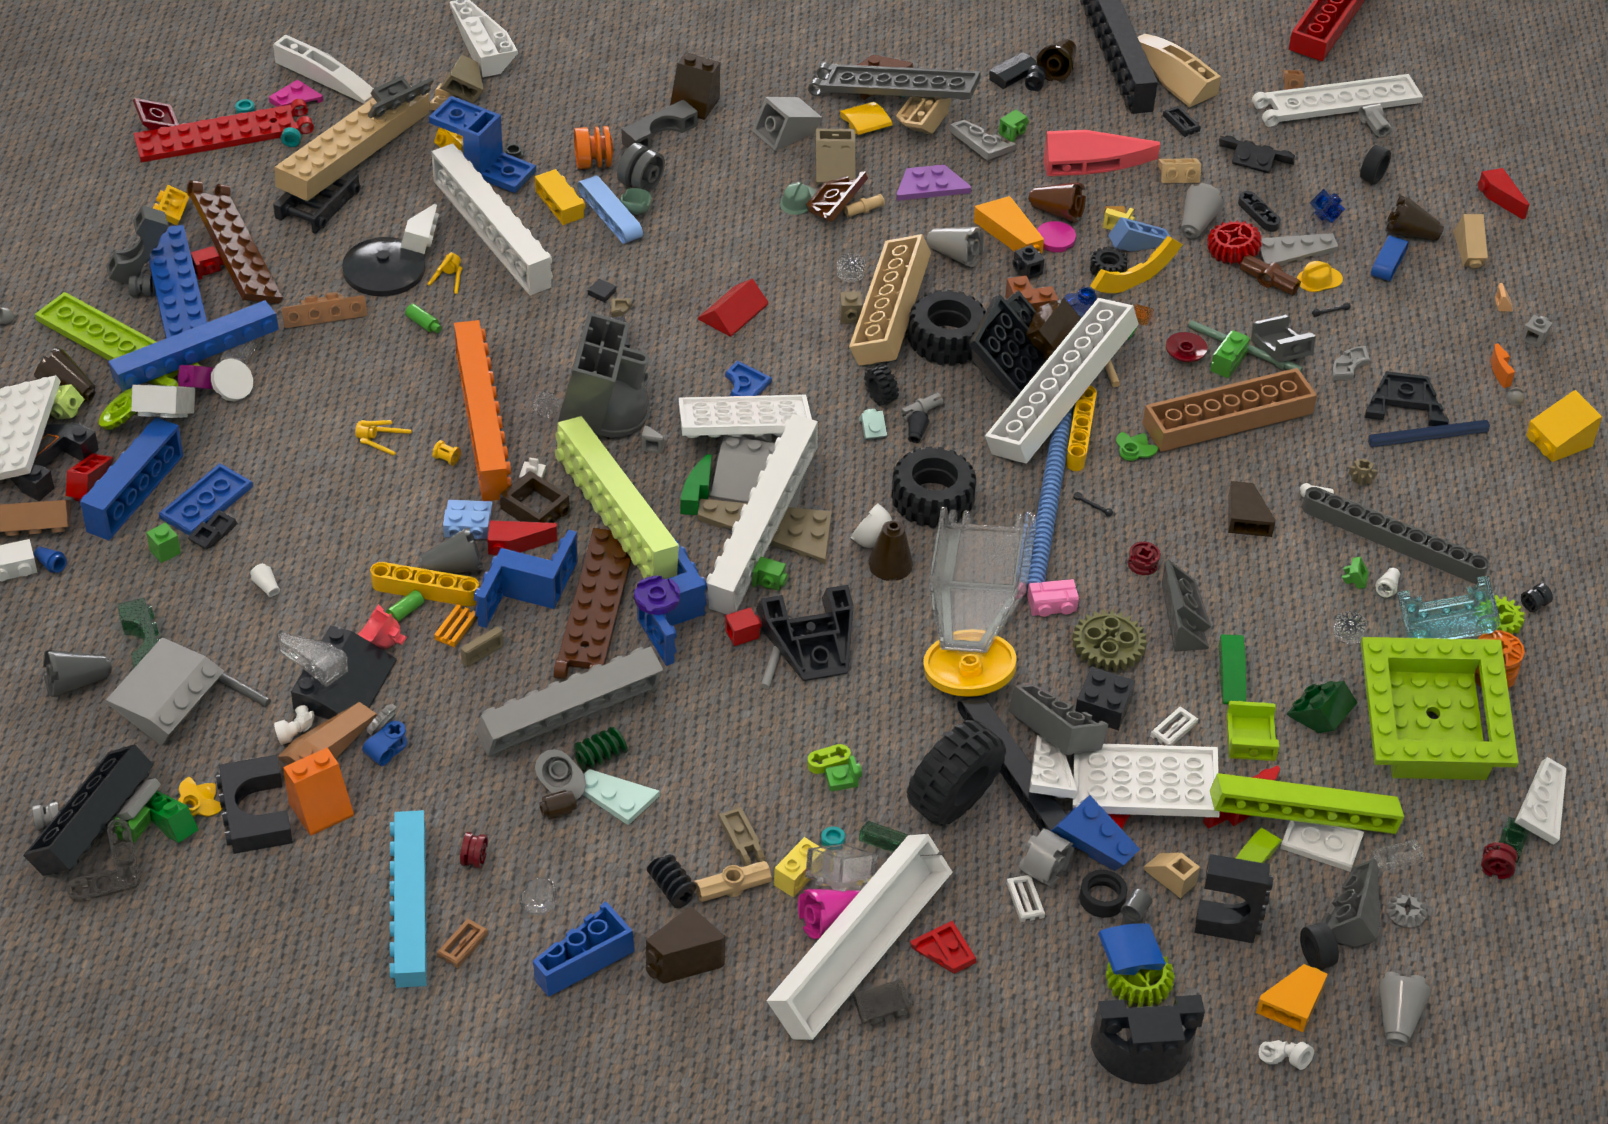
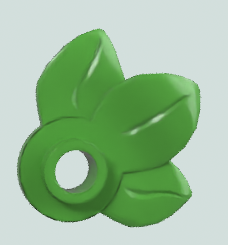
M1121 432L1116 438V443L1120 447L1119 455L1128 461L1137 460L1139 457H1152L1159 448L1156 445H1148L1145 433L1130 437L1126 433Z

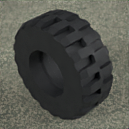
M966 720L962 724L956 725L954 729L949 730L933 746L916 768L913 777L910 779V785L907 788L909 804L934 825L945 826L946 824H951L957 818L959 819L983 796L1001 770L1006 755V747L1003 740L980 721Z

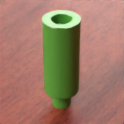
M410 304L407 307L405 315L428 332L434 331L439 333L442 330L439 320L416 304Z
M414 590L387 609L386 613H392V616L399 622L424 604V598L419 591Z

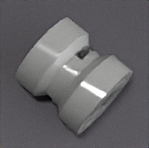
M58 801L51 802L48 806H32L36 830L44 829L60 811Z

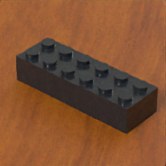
M135 744L108 752L23 856L42 876L74 869L79 863L78 858L93 846L94 843L92 841L95 837L107 829V822L120 812V806L124 801L134 795V789L137 785L148 778V772L154 764Z

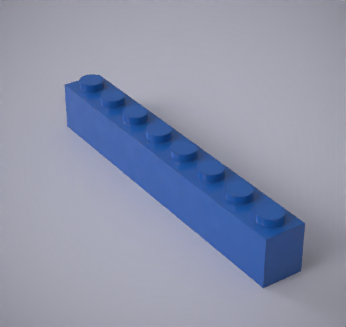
M265 300L108 361L112 378L122 391L130 389L132 385H140L178 370L179 365H191L279 330L277 316Z

